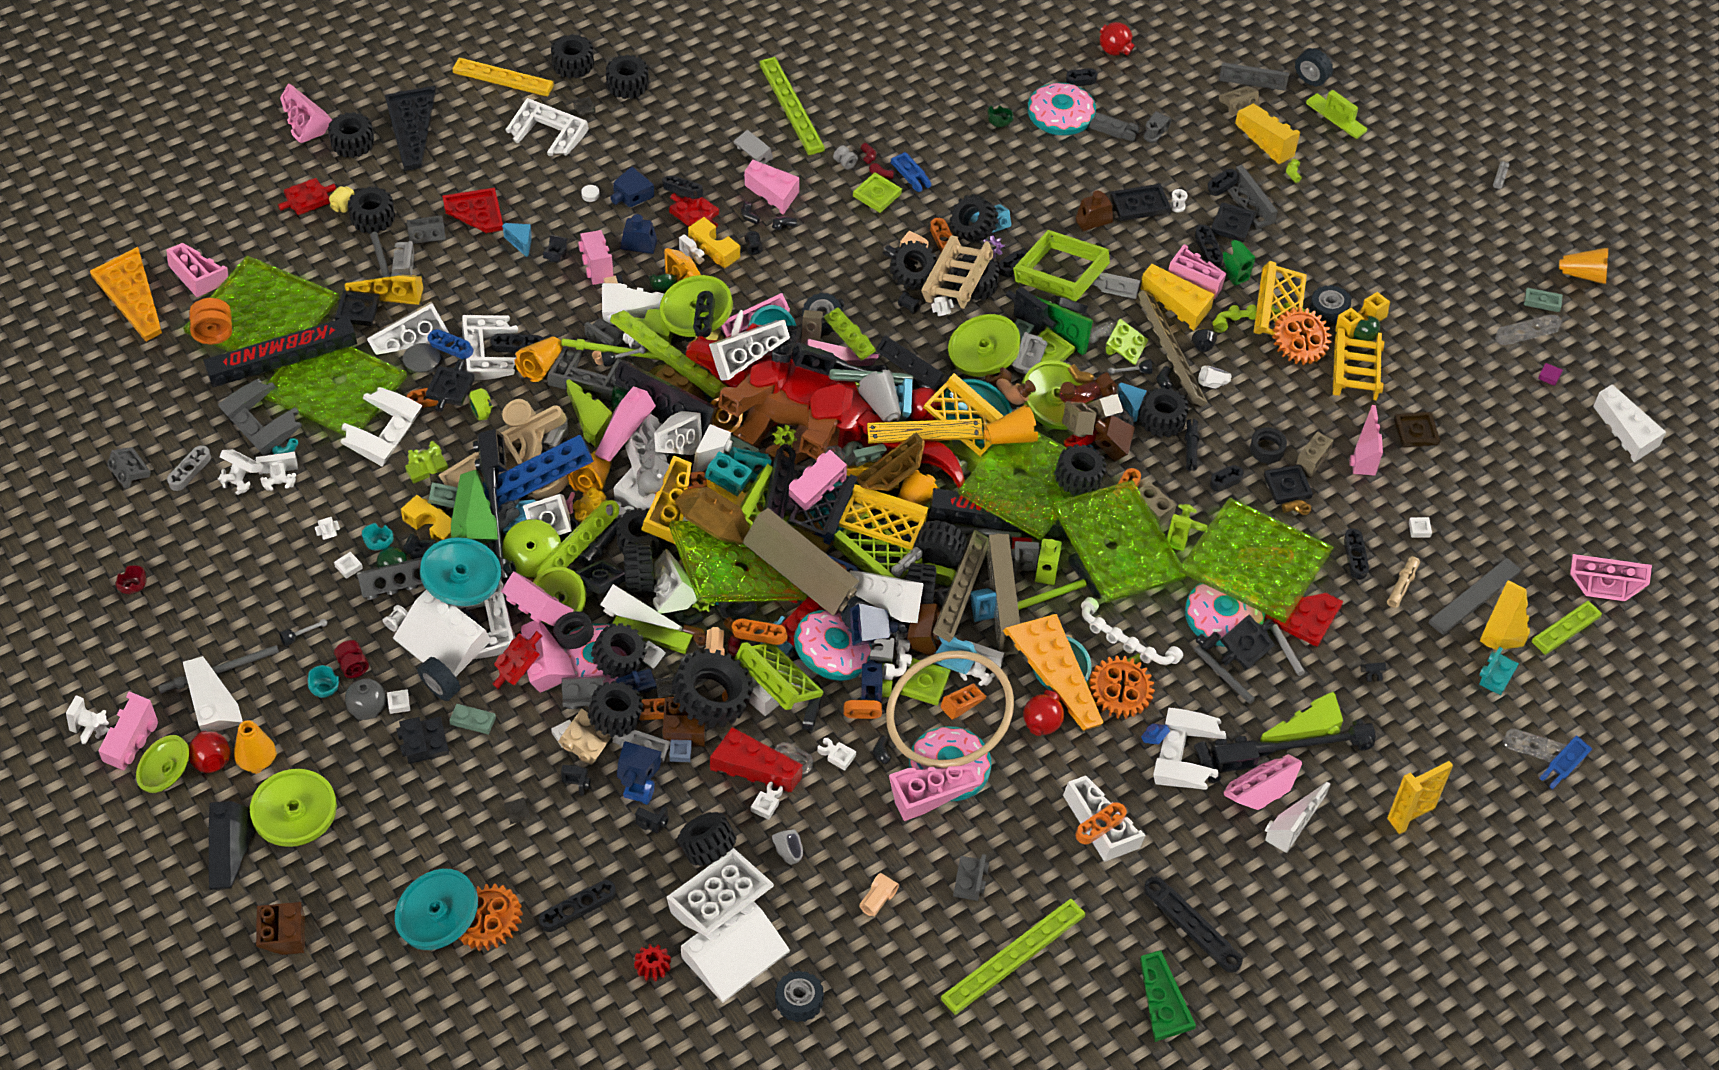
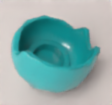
M372 523L362 530L363 541L367 548L371 550L386 549L393 542V531L386 525L380 528L376 523Z
M316 666L309 671L307 679L308 688L312 694L319 698L332 696L338 690L339 677L334 674L333 669L329 666Z

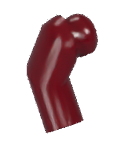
M863 143L860 148L866 154L863 160L867 164H871L876 159V151L867 143Z
M872 163L869 167L870 173H877L886 179H893V170H884L877 163Z

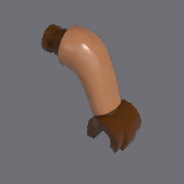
M1004 367L1000 368V374L996 377L990 374L985 376V380L990 385L997 388L1010 403L1015 405L1024 404L1029 400L1031 392L1036 391L1035 385L1030 380L1025 381L1021 385L1019 383L1011 384V373Z

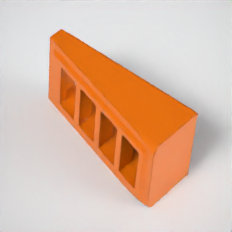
M973 683L943 697L941 709L953 720L985 700L986 695Z

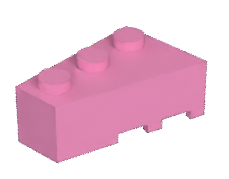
M752 160L745 169V186L759 197H764L768 200V204L776 206L779 212L784 214L799 193V177Z
M184 243L166 250L168 266L196 297L229 284L227 267L215 264L211 258H204L200 252Z
M514 571L501 590L507 596L506 600L515 606L518 604V609L525 614L531 613L530 618L538 623L544 621L554 626L561 616L573 612L572 608L560 603L557 598L550 596L545 590Z

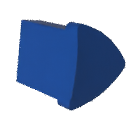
M647 780L645 785L633 783L631 787H625L624 798L640 801L648 805L654 792L655 782Z

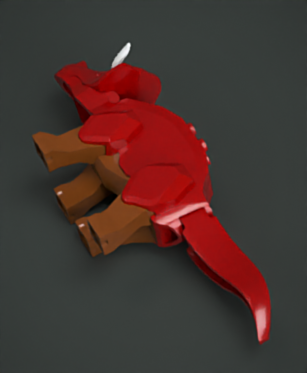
M742 310L739 311L736 317L732 334L726 338L739 334L743 319ZM752 323L746 331L762 325ZM699 336L688 344L686 356L693 362L707 368L716 379L720 380L709 344L719 340H708L703 336ZM773 350L748 365L747 368L735 374L731 379L720 380L727 387L720 391L718 407L727 410L736 417H739L748 410L743 426L733 433V436L758 448L769 430L778 423L798 427L793 434L797 440L792 443L793 450H796L795 453H797L795 465L808 457L817 460L822 453H827L829 450L840 451L846 444L852 441L861 443L865 448L884 444L887 451L882 457L902 443H868L867 423L884 422L877 414H874L871 406L860 397L855 382L831 380L827 375L795 366L792 359L788 363H783V361L782 363L780 361L778 363L772 361ZM924 441L921 463H929L943 469L952 477L958 489H962L965 485V479L961 466L953 452L938 441ZM780 444L769 446L765 450V454H768L772 460L770 465L772 467ZM783 451L784 454H786L785 456L788 457L789 454L786 451Z

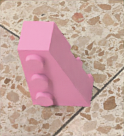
M602 230L580 234L581 241L578 242L579 251L584 253L582 254V261L584 265H587L585 268L587 278H591L592 285L604 283V278L613 276L612 255L608 254L609 248L605 244L606 240Z
M1184 244L1170 262L1168 272L1213 293L1214 299H1216L1222 290L1226 273L1211 262L1206 263L1200 259L1201 255L1198 253L1193 254L1188 250V246Z
M831 450L826 454L822 453L812 467L808 466L799 479L796 478L790 483L789 496L806 511L821 500L822 495L827 490L829 492L834 490L835 487L833 485L839 480L843 483L846 480L847 464Z
M128 692L126 696L129 701L124 710L120 709L117 714L120 718L115 728L110 727L98 750L104 763L121 770H125L128 764L133 762L135 754L145 745L147 737L151 732L155 731L158 725L151 701L132 692Z

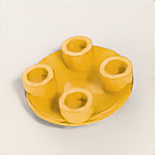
M593 487L580 500L574 502V516L578 522L582 523L594 509H597L601 502L606 500L604 492Z

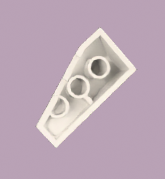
M602 283L603 320L610 325H614L610 322L611 315L623 310L633 317L645 318L648 309H660V302L664 294L659 292H643V289L638 287L637 290L627 288V285L621 283Z
M801 659L793 661L810 679L817 675ZM752 677L753 682L750 687H753V692L749 703L766 716L780 704Z

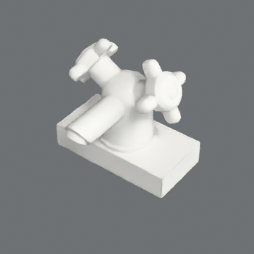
M233 449L222 450L220 458L232 463L229 474H226V470L222 469L218 481L223 484V488H227L228 482L236 484L238 491L235 493L237 495L245 493L251 485L250 482L246 484L243 482L246 471L250 473L262 472L264 465Z
M295 452L256 457V461L264 465L259 475L270 473L271 476L268 479L267 477L260 478L263 487L267 491L273 490V484L286 483L285 488L294 487L296 474L292 473V475L288 474L286 476L285 471L298 470Z
M971 642L977 654L990 659L1001 668L1004 658L1003 652ZM974 662L966 674L979 677L982 680L978 683L980 686H987L992 681V678L995 677L994 673H986L987 667L978 662ZM959 672L963 680L966 681L967 676Z
M75 696L66 712L69 731L77 733L80 727L84 726L85 729L80 739L82 744L85 745L93 731H96L95 737L99 739L100 736L105 735L109 731L107 727L109 722L106 720L105 715L106 710H102L98 714L86 710L84 698Z

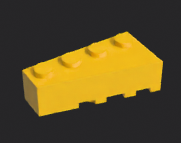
M1151 264L1143 273L1140 289L1153 295L1156 302L1160 301L1164 304L1166 310L1178 315L1177 318L1182 322L1188 323L1189 328L1193 331L1211 310L1214 299L1213 293L1154 264Z
M673 456L663 478V486L656 493L641 529L675 545H678L681 537L684 517L675 501L685 489H688L691 462Z

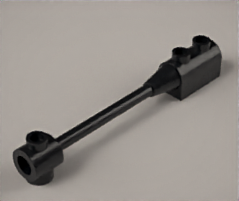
M798 342L792 351V360L795 366L829 376L832 369L870 371L850 365L831 352ZM913 379L912 390L922 387L930 388L920 380Z
M496 429L479 433L477 441L473 442V448L476 453L479 452V459H475V467L483 475L489 492L490 510L492 515H495L497 521L498 540L493 541L494 553L501 566L500 579L505 584L513 571L516 572V567L513 561L503 558L496 489L498 475L500 472L507 471L503 434Z
M1357 719L1349 727L1348 732L1278 743L1247 741L1245 736L1237 737L1235 743H1227L1226 739H1220L1212 746V756L1216 760L1215 765L1218 772L1223 773L1255 768L1260 757L1280 750L1349 740L1353 746L1357 745L1359 750L1365 751L1374 746L1376 735L1372 723H1365L1363 719Z

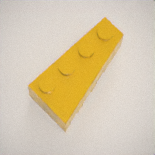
M1254 103L1237 112L1235 124L1278 164L1295 156L1300 131H1293L1290 129V125L1280 123L1279 119L1275 116L1270 117L1267 111Z

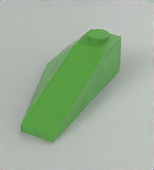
M478 470L460 474L451 521V538H468L485 544L498 540L497 521L489 508L491 504L485 497V488Z

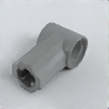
M567 419L563 425L545 434L541 442L542 448L545 451L560 445L563 438L567 437L569 433Z

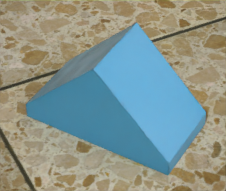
M503 224L504 238L527 257L530 252L532 238L531 225Z
M1119 383L1117 389L1119 400L1131 420L1136 422L1140 414L1143 397L1147 391L1128 384Z
M989 588L971 591L970 600L974 622L994 618L996 593Z

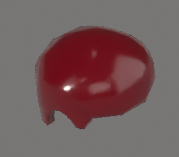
M138 565L127 566L123 574H117L116 588L121 593L129 595L140 592L147 583L145 570Z

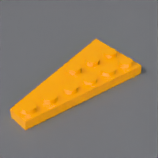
M138 247L90 270L92 278L146 342L162 334Z
M1057 614L1006 627L1003 630L1005 635H1009L1015 642L1014 646L1018 651L1021 650L1028 658L1027 662L1043 682L1060 696L1059 701L1062 700L1068 708L1069 714L1083 731L1103 724V720Z

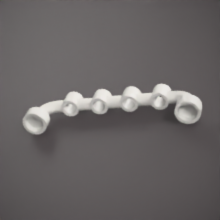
M1087 597L1082 602V616L1090 624L1089 627L1093 633L1098 634L1100 631L1107 633V640L1110 643H1116L1117 641L1124 643L1123 648L1127 653H1133L1136 650L1141 653L1140 658L1144 663H1150L1153 660L1162 665L1177 664L1183 658V652L1176 646L1170 647L1165 653V657L1158 655L1154 648H1146L1139 643L1137 638L1127 637L1120 628H1112L1107 625L1103 618L1093 617L1092 614L1099 608V604L1094 598Z
M908 632L905 634L893 633L896 636L895 650H897L898 654L896 663L899 665V668L895 669L894 664L885 663L882 669V679L892 680L893 677H899L906 672L907 666L911 665L912 656L905 653L910 648L909 640L904 639L907 637Z

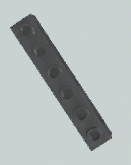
M423 557L358 572L357 576L363 598L367 597V600L378 598L381 593L387 592V595L398 593V589L406 588L407 590H413L418 588V584L423 583L421 578L414 577V571L420 568ZM397 573H403L405 579L403 582L397 583L394 581V576ZM382 577L386 581L385 585L380 588L374 585L375 580Z

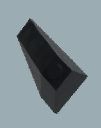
M232 801L210 803L209 890L232 888L241 867L240 863L244 854L248 851L251 838L254 837L256 832L250 816V808Z

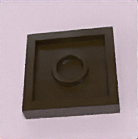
M1432 412L1395 414L1394 421L1402 448L1439 445L1440 438Z

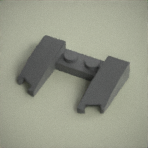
M564 346L548 373V385L566 389V380L570 379L583 389L601 393V399L611 401L613 388L619 386L615 384V375L619 361L625 360V356L617 358L608 376L577 368L584 350L568 351V346Z
M256 379L229 395L218 406L262 455L267 456L272 452L274 446L282 444L302 425L300 422H295L294 416L299 414L295 407L263 427L249 410L276 386L271 382L268 385L263 384L260 379Z

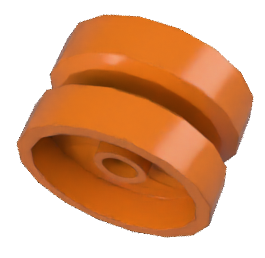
M205 298L196 301L190 307V332L196 341L212 345L222 343L231 336L233 331L231 309L225 301L216 298Z

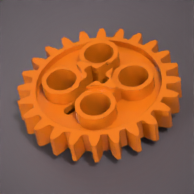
M1301 307L1298 308L1297 312L1292 308L1290 312L1287 310L1283 315L1281 314L1278 318L1279 320L1275 322V327L1272 330L1275 334L1272 338L1277 340L1274 345L1280 346L1277 351L1284 352L1282 357L1289 356V362L1295 359V364L1300 360L1302 365H1305L1307 361L1309 364H1312L1314 361L1318 362L1320 357L1322 358L1326 354L1325 352L1329 350L1328 346L1331 341L1328 339L1332 335L1326 332L1330 327H1324L1326 321L1321 322V315L1316 317L1315 311L1310 314L1308 308L1304 312Z
M1116 655L1114 661L1108 657L1106 662L1102 660L1100 666H1095V672L1092 671L1090 676L1092 679H1090L1088 684L1091 685L1090 692L1094 693L1092 695L1093 699L1098 700L1096 706H1103L1102 712L1109 710V716L1114 712L1118 719L1121 714L1127 719L1129 713L1135 717L1137 712L1141 714L1144 708H1148V702L1152 701L1153 697L1151 695L1155 691L1152 689L1154 682L1149 681L1152 677L1151 674H1145L1147 668H1140L1141 662L1135 665L1134 658L1128 662L1126 656L1120 660L1118 655ZM1122 671H1123V672H1124V679H1123V684H1122L1123 692H1122V694H1121V703H1120L1118 700H1119V694H1120V690H1121L1120 682H1121V679H1122ZM1108 674H1112L1116 678H1111ZM1129 678H1134L1136 682L1129 680ZM1107 692L1113 693L1114 697L1109 696ZM1127 696H1132L1134 700H1130Z
M495 883L490 889L488 884H485L483 890L477 886L478 907H481L477 908L475 918L470 927L459 937V940L464 945L468 944L470 949L476 946L478 951H481L483 946L489 951L491 945H494L497 949L498 942L500 941L506 944L505 938H513L511 931H518L515 924L522 923L519 916L523 915L520 910L522 906L511 889L506 890L504 885L498 888Z

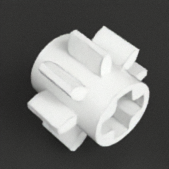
M947 296L934 298L935 303H931L933 313L937 312L938 316L950 314V308H954L952 298L948 299Z
M332 517L317 521L319 525L315 527L317 536L322 535L323 540L337 536L336 530H340L337 520L333 521Z

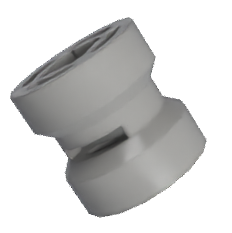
M844 145L840 146L833 155V158L837 162H841L845 169L852 168L858 160L857 155L850 152L849 148Z

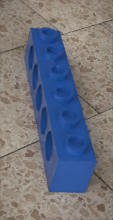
M578 435L499 474L496 489L498 508L507 501L517 500L594 462L582 436ZM483 482L484 494L486 499L489 500V492L485 482Z

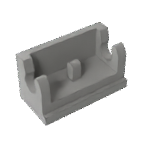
M746 130L734 140L737 148L744 150L755 161L766 164L769 160L773 159L771 148L749 130Z
M413 241L395 243L396 248L401 247L403 249L394 250L391 276L412 275L414 262Z
M1027 332L1024 333L1018 356L1012 364L1017 372L1026 374L1031 367L1041 362L1047 346V342L1043 341V338Z
M890 638V640H874L875 644H882L883 646H876L874 650H871L870 660H874L878 664L893 663L894 638Z

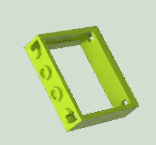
M1047 230L1013 268L1015 282L1076 302L1110 264L1109 249ZM1051 248L1093 261L1075 283L1033 269Z

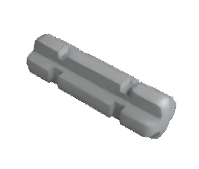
M1500 162L1493 183L1494 188H1502L1509 168L1508 162Z
M914 547L910 551L911 553L905 555L898 562L899 564L892 567L891 573L895 577H900L903 571L909 569L911 563H915V560L922 557L923 552L921 549Z

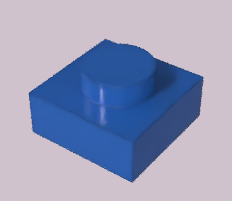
M1152 723L1147 727L1141 738L1144 743L1159 745L1170 730L1167 725Z

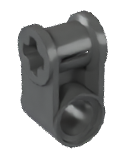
M1155 111L1146 123L1147 130L1144 133V139L1150 143L1157 142L1163 133L1168 130L1172 119Z

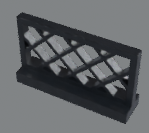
M885 335L875 349L877 353L933 390L937 386L941 388L945 384L942 381L945 376L944 373Z
M852 474L849 478L846 477L841 486L835 487L831 492L827 490L822 495L824 503L818 505L815 503L806 511L796 503L788 524L824 538L823 543L830 545L858 477ZM833 493L836 500L828 501L825 495ZM827 507L830 514L823 516L819 509ZM815 510L818 517L810 519L807 512ZM803 514L806 521L800 522L794 518L797 515ZM821 521L824 527L823 531L815 528L813 523Z

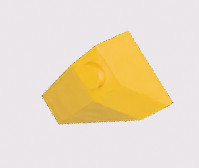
M397 275L345 283V290L379 294L380 301L419 305L423 284L421 276Z

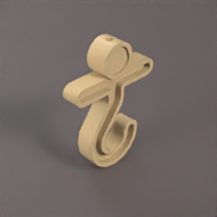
M516 399L509 402L503 409V420L509 429L501 432V434H507L515 449L522 446L519 456L522 462H525L541 454L543 435L563 425L567 418L559 406H552L536 414L527 401ZM568 474L527 495L534 499H545L557 495L569 482Z

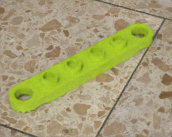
M613 500L601 502L597 509H594L535 569L534 580L542 571L548 568H567L618 516L619 505ZM609 504L613 508L611 515L606 513V507Z

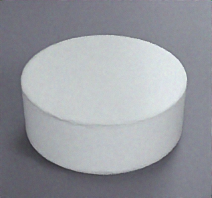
M594 185L583 187L582 198L587 202L596 201L599 198L598 187Z

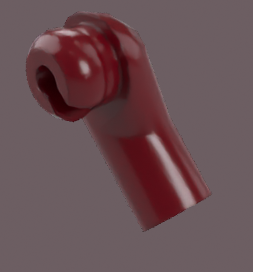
M732 635L727 643L728 653L735 658L740 648L741 639Z

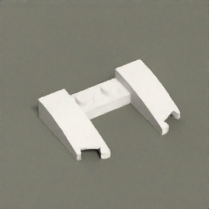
M527 98L506 128L507 133L514 135L513 140L516 143H519L537 122L561 130L547 152L549 156H553V154L562 153L567 155L588 131V124L586 120Z
M462 316L463 339L467 340L474 349L472 356L465 359V372L474 374V381L496 379L515 373L513 368L516 357H485L483 338L492 337L495 334H514L518 332L516 325L510 327L507 324L510 320L509 316Z
M379 387L377 392L371 395L368 393L364 394L363 399L392 415L393 417L379 437L344 423L342 430L346 431V438L341 439V443L383 467L420 414L422 405L396 392Z
M501 579L497 590L487 600L470 606H456L459 610L463 608L468 610L486 607L491 632L487 634L491 641L474 659L501 655L515 638L506 604V595L501 592L504 587Z
M1169 708L1165 725L1168 726L1170 732L1163 739L1160 757L1156 761L1153 774L1155 784L1207 789L1208 786L1204 783L1209 776L1217 778L1218 770L1182 762V755L1187 736L1226 739L1225 731H1220L1218 726L1221 724V720L1198 712Z

